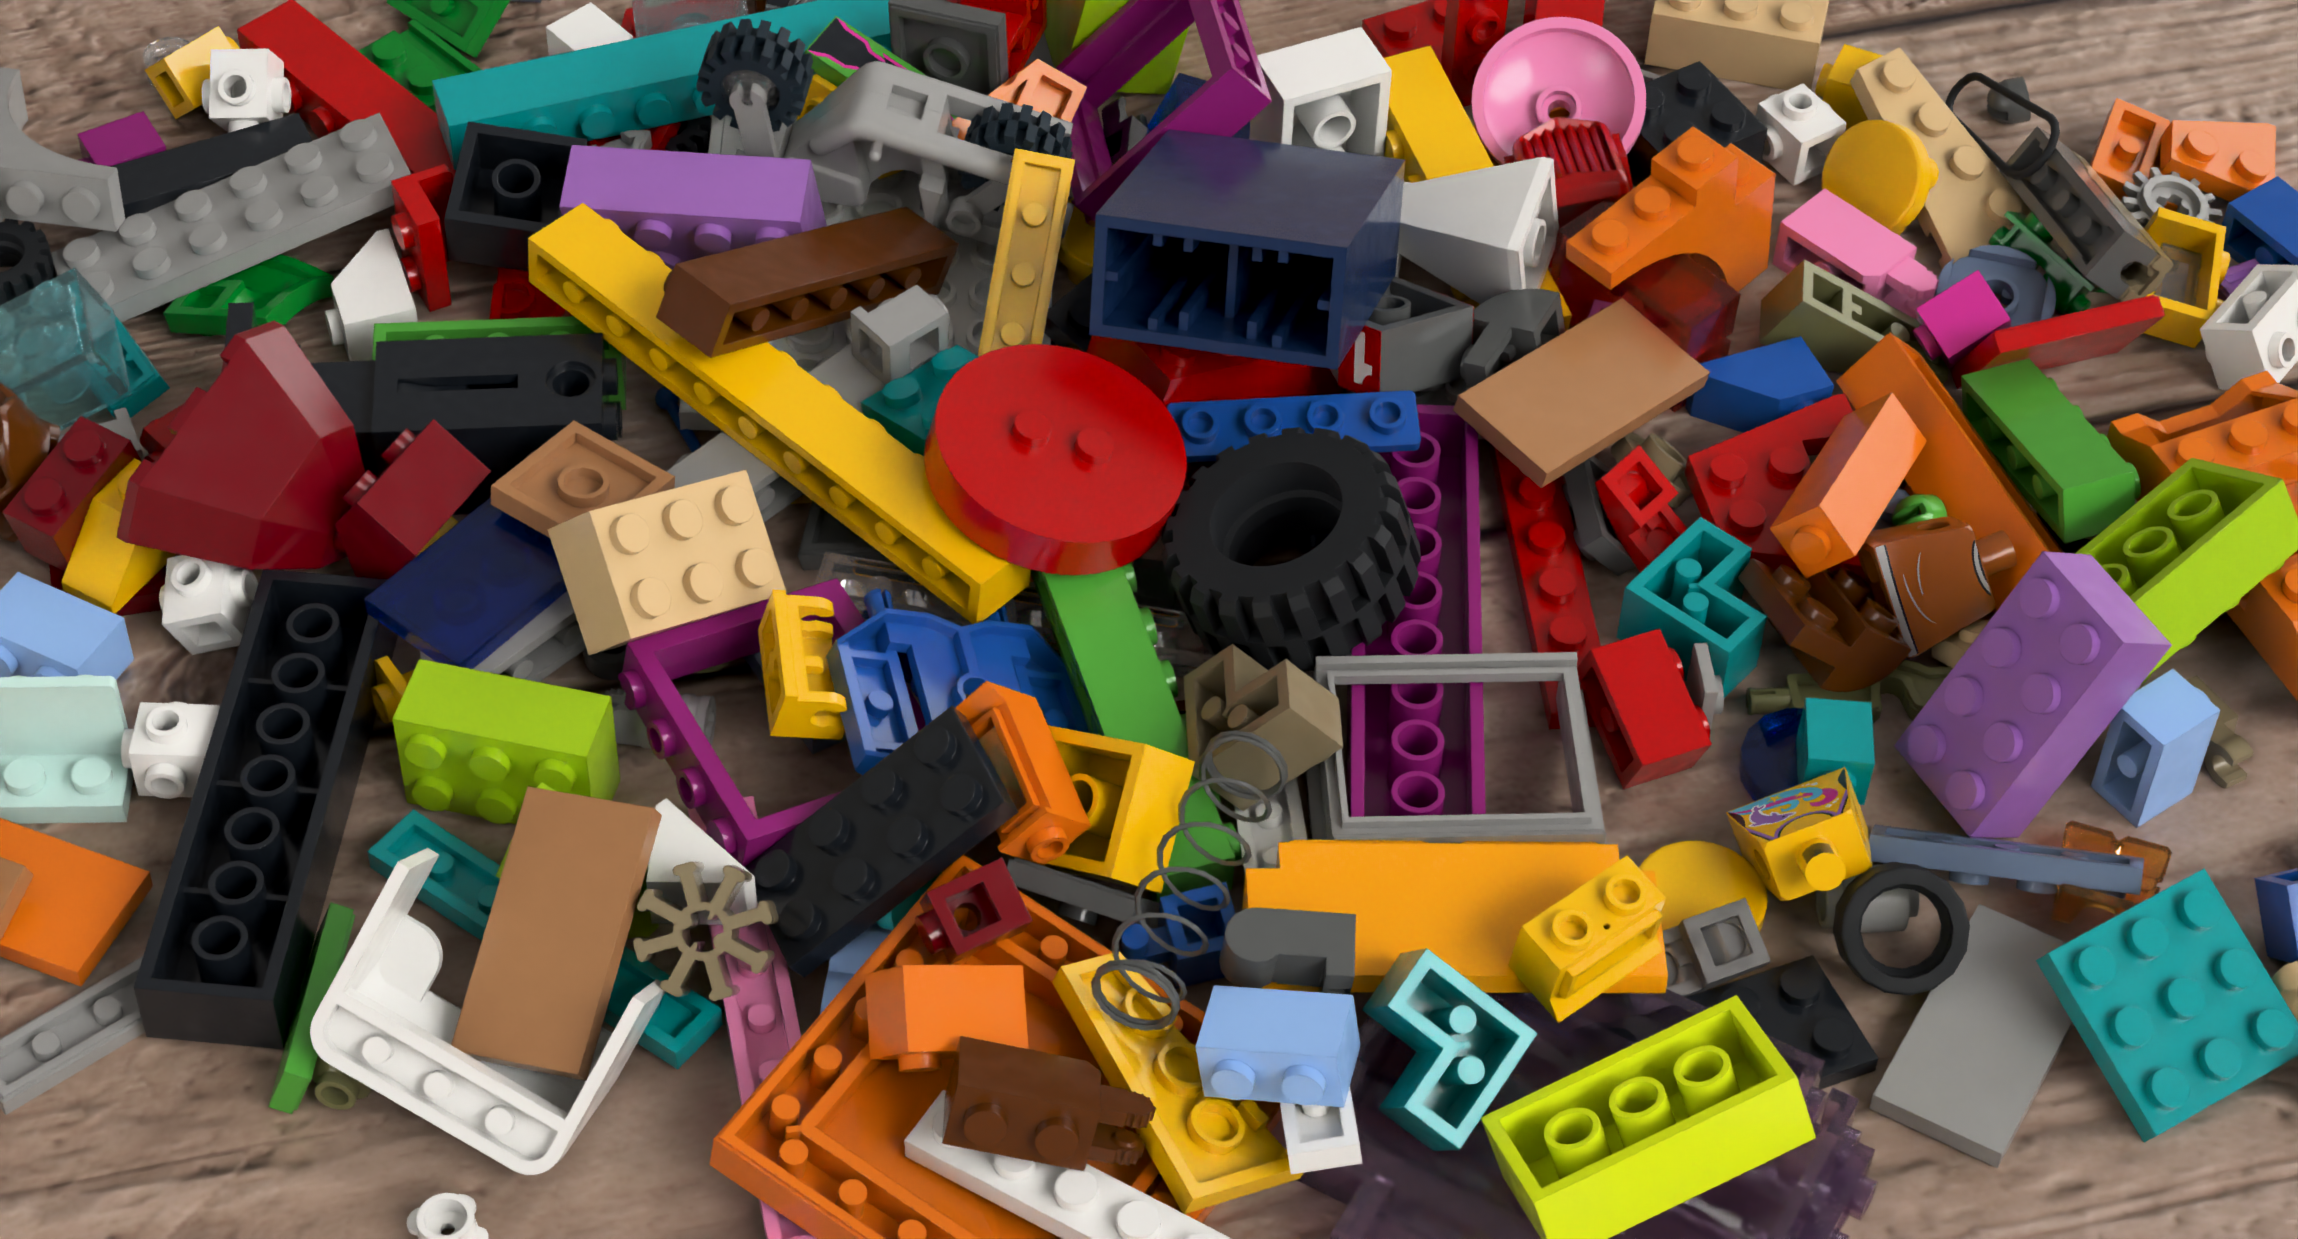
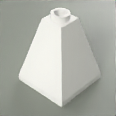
M1537 157L1405 185L1402 195L1398 242L1399 254L1479 304L1496 295L1512 290L1540 289L1559 239L1554 160L1552 158Z

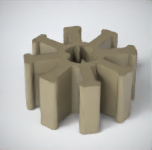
M687 862L675 866L672 870L674 875L680 877L687 907L683 908L664 898L660 889H646L637 904L639 911H652L674 923L673 933L653 939L649 937L636 938L633 941V946L637 959L640 962L653 960L656 957V953L678 947L682 955L669 979L663 980L660 983L662 990L675 997L685 996L690 993L688 984L700 962L704 961L712 987L709 999L717 1001L737 995L740 991L739 986L732 983L725 958L726 954L729 953L751 965V971L755 974L767 971L775 956L772 950L762 951L738 938L739 929L761 922L766 925L775 924L779 918L775 904L771 900L760 901L758 908L737 914L730 910L744 882L752 880V875L749 872L735 865L724 866L723 874L725 876L714 897L709 901L701 876V871L704 869L703 863ZM704 910L709 911L708 920L720 919L723 925V933L713 937L715 948L710 951L703 950L705 941L693 943L690 937V929L697 927L700 923L698 913Z

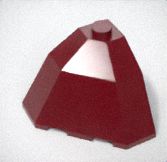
M271 321L237 333L220 354L223 360L222 370L209 390L206 392L196 387L167 426L175 436L156 462L152 463L143 459L129 478L116 537L130 544L250 570L323 568L347 557L335 524L351 507L342 497L365 473L354 424L284 325Z

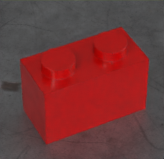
M1660 628L1593 648L1577 667L1580 690H1583L1585 704L1623 790L1692 768L1712 745L1709 739L1710 727L1704 711L1698 705H1694L1683 681L1684 669L1681 659L1673 648L1668 647Z

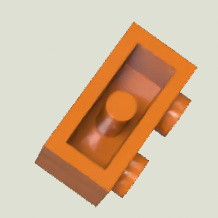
M901 965L865 974L870 1060H898L899 1072L942 1069L941 1059L955 1058L960 1036L1029 1049L1023 965Z

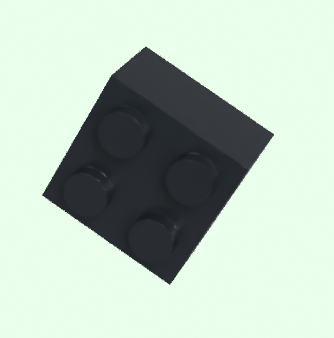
M1700 61L1645 83L1646 113L1644 123L1635 144L1627 154L1632 184L1635 187L1651 175V159L1692 126L1723 147L1732 143L1761 163L1768 128Z
M468 122L444 217L448 260L529 272L528 238L562 216L559 204L571 146H587V139Z

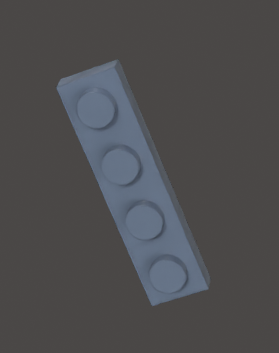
M1876 824L1870 833L1869 843L1873 862H1881L1882 864L1899 862L1919 865L1922 868L1949 871V880L1957 883L1988 885L1990 876L2016 879L2017 889L2040 894L2057 893L2058 885L2085 888L2084 897L2113 903L2125 902L2126 893L2140 895L2144 865V858L1981 837L1970 838L1965 835Z

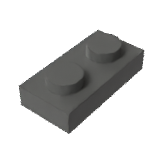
M1592 456L1564 474L1566 483L1562 485V491L1566 501L1573 509L1577 528L1573 531V536L1581 553L1592 562L1598 560L1615 575L1620 576L1635 567V564L1618 539L1604 510L1595 484L1610 468L1598 458Z

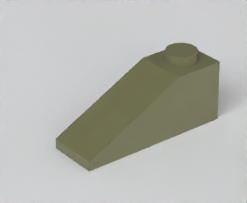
M1805 259L1761 300L1759 342L1764 345L1801 336L1824 370L1845 373L1890 332L1917 350L1942 384L1948 380V367L1941 356L1931 361L1917 341L1912 331L1920 326L1916 319Z

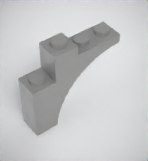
M0 67V223L5 218L116 232L125 221L117 168L75 160L53 152L30 139L22 131L23 126L28 121L20 70Z

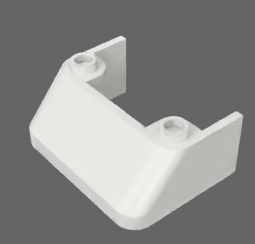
M426 848L398 861L312 1019L310 1027L312 1045L320 1058L331 1066L511 1170L524 1175L543 1173L552 1168L565 1156L609 1092L633 1052L665 991L660 988L661 982L656 979L632 997L613 1033L603 1027L601 1028L586 1081L478 1061L453 1047L451 1043L462 1009L429 990L442 965L443 951L441 943L429 927L407 915L439 857L438 853Z

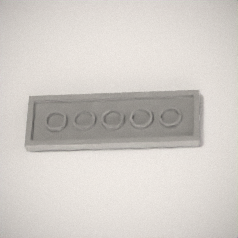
M379 112L365 119L354 120L346 124L342 129L309 143L298 144L289 149L288 152L258 165L244 167L236 171L232 176L204 188L185 192L176 200L148 212L131 215L125 219L116 232L103 230L89 237L75 239L67 244L66 247L51 253L53 264L82 332L110 311L121 322H124L393 206L391 180L410 175L411 172Z

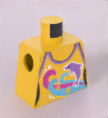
M1845 767L1726 812L1742 856L1755 867L1764 881L1765 887L1780 901H1790L1817 890H1832L1838 887L1843 880L1864 873L1872 867L1868 827Z

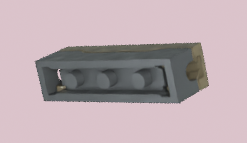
M2037 126L2006 164L2016 171L2023 170L2033 164L2046 148L2050 134ZM2060 141L2057 142L2056 148L2047 162L2029 177L2016 180L2007 177L1999 170L2083 276L2121 302L2145 297L2154 292L2161 284L2164 276L2174 266L2173 262L2090 164Z

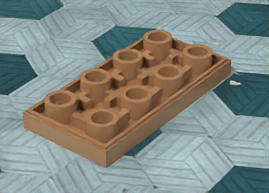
M1621 298L1459 394L1453 411L1517 466L1525 476L1529 477L1540 488H1543L1702 389L1710 372L1625 299Z
M527 787L451 1043L453 1047L478 1061L584 1081L587 1080L662 815L655 808Z

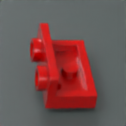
M446 164L391 180L396 213L391 216V222L396 239L401 247L402 258H399L410 293L418 291L429 312L452 305L446 262L451 260H448L444 217L453 185V176Z

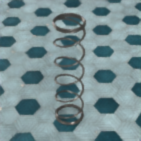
M1234 730L1221 732L1210 739L1199 762V777L1201 781L1186 790L1178 804V821L1180 825L1175 826L1163 835L1157 847V866L1159 870L1151 872L1142 879L1135 892V911L1137 915L1130 917L1118 926L1112 939V956L1114 960L1098 967L1091 981L1092 995L1100 1008L1113 1020L1129 1028L1144 1031L1159 1030L1172 1024L1180 1010V1001L1184 1000L1187 995V990L1181 978L1174 971L1161 964L1138 959L1120 960L1119 940L1124 930L1134 922L1140 921L1143 928L1154 941L1166 950L1181 956L1196 957L1205 954L1209 948L1207 936L1196 924L1189 920L1169 913H1142L1141 895L1146 885L1155 877L1161 875L1164 882L1175 895L1187 904L1201 910L1219 911L1227 908L1231 901L1227 888L1217 878L1205 871L1191 867L1164 868L1163 850L1168 840L1182 830L1184 836L1198 852L1209 860L1225 866H1241L1248 863L1252 856L1248 843L1240 834L1226 826L1212 822L1185 823V805L1190 795L1200 787H1203L1215 805L1229 816L1243 822L1259 823L1270 817L1272 808L1268 799L1280 793L1288 779L1287 763L1280 751L1266 739L1253 733ZM1233 740L1249 742L1263 749L1274 759L1279 768L1280 780L1278 784L1270 789L1259 790L1247 782L1225 778L1215 767L1212 752L1221 744ZM1206 770L1208 771V773H1209V775H1210V777H1211L1210 779H1207V780H1206ZM1217 783L1225 791L1240 798L1263 800L1266 810L1262 816L1256 818L1244 817L1232 812L1217 800L1210 791L1209 784ZM1210 827L1224 831L1238 839L1244 847L1245 854L1238 861H1225L1215 857L1195 842L1189 834L1188 828ZM1189 872L1203 876L1222 890L1224 899L1221 904L1216 906L1195 902L1178 891L1168 879L1166 873ZM1167 918L1181 922L1195 930L1201 937L1203 944L1199 950L1193 952L1182 951L1168 945L1154 934L1145 919ZM1157 969L1171 976L1179 984L1181 990L1179 994L1171 981ZM1119 970L1130 986L1142 995L1157 1002L1171 1003L1170 1014L1158 1020H1144L1132 1017L1118 1010L1106 999L1101 991V977L1110 971ZM1125 970L1137 972L1153 980L1164 989L1169 998L1159 997L1146 991L1135 983Z

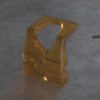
M2073 820L2066 823L2061 848L2144 858L2140 895L2126 893V898L2121 899L2075 885L2061 884L2058 885L2057 893L2054 896L2051 919L2070 924L2082 909L2088 907L2105 909L2117 916L2158 894L2160 887L2156 885L2157 883H2162L2172 854L2171 850L2167 846L2131 836L2118 841L2112 831Z

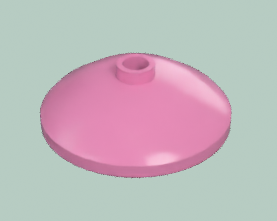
M1571 17L1544 18L1515 28L1502 37L1489 50L1478 68L1474 79L1471 100L1472 115L1477 134L1484 148L1499 165L1505 164L1504 157L1513 155L1512 147L1516 139L1550 120V111L1558 107L1568 110L1570 113L1568 118L1599 121L1608 127L1611 134L1619 133L1627 155L1635 144L1644 123L1646 87L1643 74L1634 55L1613 33L1599 25L1582 19Z

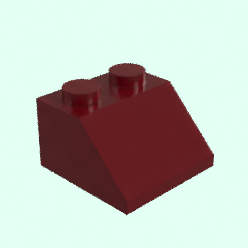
M435 419L426 425L416 436L406 428L381 454V457L389 463L388 467L378 477L368 469L342 497L351 507L336 522L335 527L356 577L389 580L393 578L423 549L491 472Z

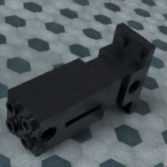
M254 302L228 303L225 347L235 334L258 326ZM603 333L376 342L375 360L311 363L354 424L365 472L369 469L378 477L389 465L381 457V454L406 428L416 436L433 419L491 470L453 515L505 513L491 505V485L572 421L582 424L610 441L623 437L621 401H609L610 395H618L617 359L605 358Z

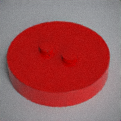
M1044 344L1015 345L1000 348L973 359L957 371L941 393L924 449V466L931 491L946 516L961 532L983 549L1008 562L1031 570L1059 575H1088L1111 571L1131 563L1148 552L1160 539L1168 517L1172 516L1183 489L1187 469L1186 450L1180 430L1162 401L1146 385L1126 370L1098 356L1072 348Z

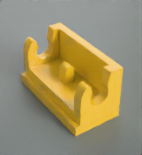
M773 589L758 628L770 736L842 740L845 730L840 712L847 710L846 700L844 696L835 693L826 659L832 647L833 626L831 623L818 620H801L809 615L820 617L834 616L833 603L822 597L786 595V590Z

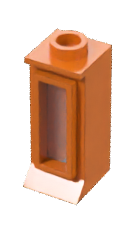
M986 680L955 708L967 717L1018 810L1016 815L996 829L1001 841L997 848L1001 853L1045 865L1049 861L1062 856L1068 850L1070 843L1090 828L1091 824L1037 699Z

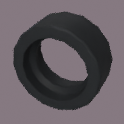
M1889 862L1871 867L1868 871L1852 880L1836 904L1833 923V934L1839 955L1857 977L1884 993L1909 996L1935 989L1955 973L1967 952L1970 931L1964 902L1946 880L1919 865ZM1897 888L1915 890L1926 896L1937 909L1941 923L1939 942L1932 954L1918 965L1907 968L1887 967L1875 960L1865 948L1861 935L1862 917L1870 902L1883 892Z

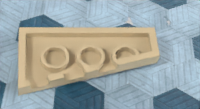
M1900 47L1856 70L1850 83L1868 120H1884L1907 127L1919 137L1926 148L1928 157L1932 158L1938 166V180L1935 186L1929 190L1924 206L1916 218L1925 236H1933L1942 254L1938 261L1942 269L1953 258L1954 264L1960 258L1969 256L1970 249L1990 245L1988 243L1990 238L2000 227L2006 226L2011 230L2014 224L2004 216L2007 211L2024 213L2026 216L2031 212L1999 169Z

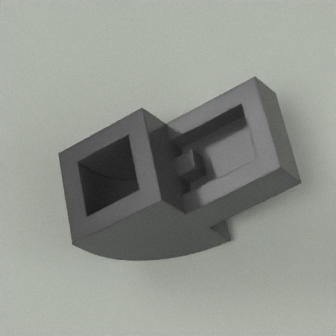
M1544 289L1512 290L1496 295L1474 309L1473 344L1469 345L1465 350L1460 367L1461 377L1466 381L1467 390L1565 332L1559 292Z

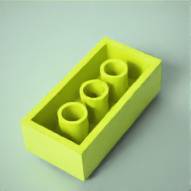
M1737 995L1481 1118L1502 1176L1541 1239H1608L1816 1138L1797 1076Z

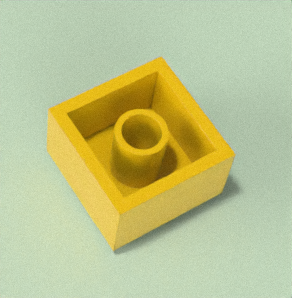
M1048 725L1091 827L1070 843L1068 850L1062 856L1049 861L1043 866L1070 874L1138 888L1142 879L1151 872L1159 870L1157 866V847L1163 835L1179 825L1178 804L1184 792L1188 790L1195 761L1144 743ZM1176 834L1168 840L1163 850L1164 868L1169 865ZM1162 876L1155 877L1146 885L1144 890L1162 893L1164 885Z

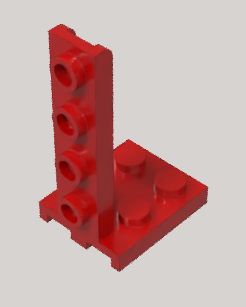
M1428 0L1362 20V28L1383 58L1431 45L1462 106L1466 107L1472 105V89L1478 68L1489 50L1505 36L1509 0Z

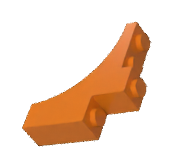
M1692 126L1651 159V175L1566 241V258L1611 290L1629 276L1656 261L1673 255L1684 254L1685 270L1729 300L1768 268L1776 173L1732 143L1723 147Z

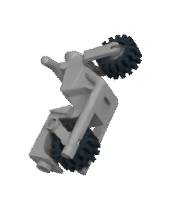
M740 19L738 29L732 22L723 25L721 33L716 30L708 43L698 73L697 91L703 92L701 101L704 106L707 107L715 104L712 115L719 120L729 115L732 117L729 126L739 129L744 151L737 149L735 155L811 160L821 202L847 206L862 205L866 200L871 183L882 174L896 170L913 171L921 175L919 192L926 221L937 228L997 246L1015 148L1069 159L1072 158V141L1070 138L1073 127L1072 122L1053 117L1045 111L1041 113L1032 110L1033 106L1023 104L1019 106L880 61L869 62L860 67L825 97L820 104L795 122L796 115L800 116L813 78L814 69H811L813 59L810 53L803 54L805 44L799 38L791 43L788 41L791 31L781 27L777 34L769 30L772 22L761 20L759 28H753L751 19ZM950 114L971 121L965 140L958 139L960 129L952 126ZM1069 202L1067 203L1061 238H1064L1074 208V204Z

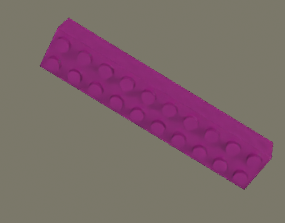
M1417 404L1421 435L1419 449L1415 451L1379 452L1389 464L1392 475L1397 480L1416 530L1421 553V560L1417 566L1419 575L1410 597L1403 596L1406 605L1393 623L1386 621L1381 626L1383 630L1381 636L1368 646L1362 642L1350 649L1351 656L1482 654L1478 433L1453 411L1454 406ZM1483 682L1347 685L1346 795L1349 817L1486 814Z

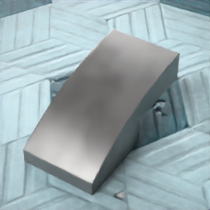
M1746 898L1682 920L1678 926L1662 931L1668 971L1666 993H1627L1634 1013L1638 1014L1700 993L1771 962Z

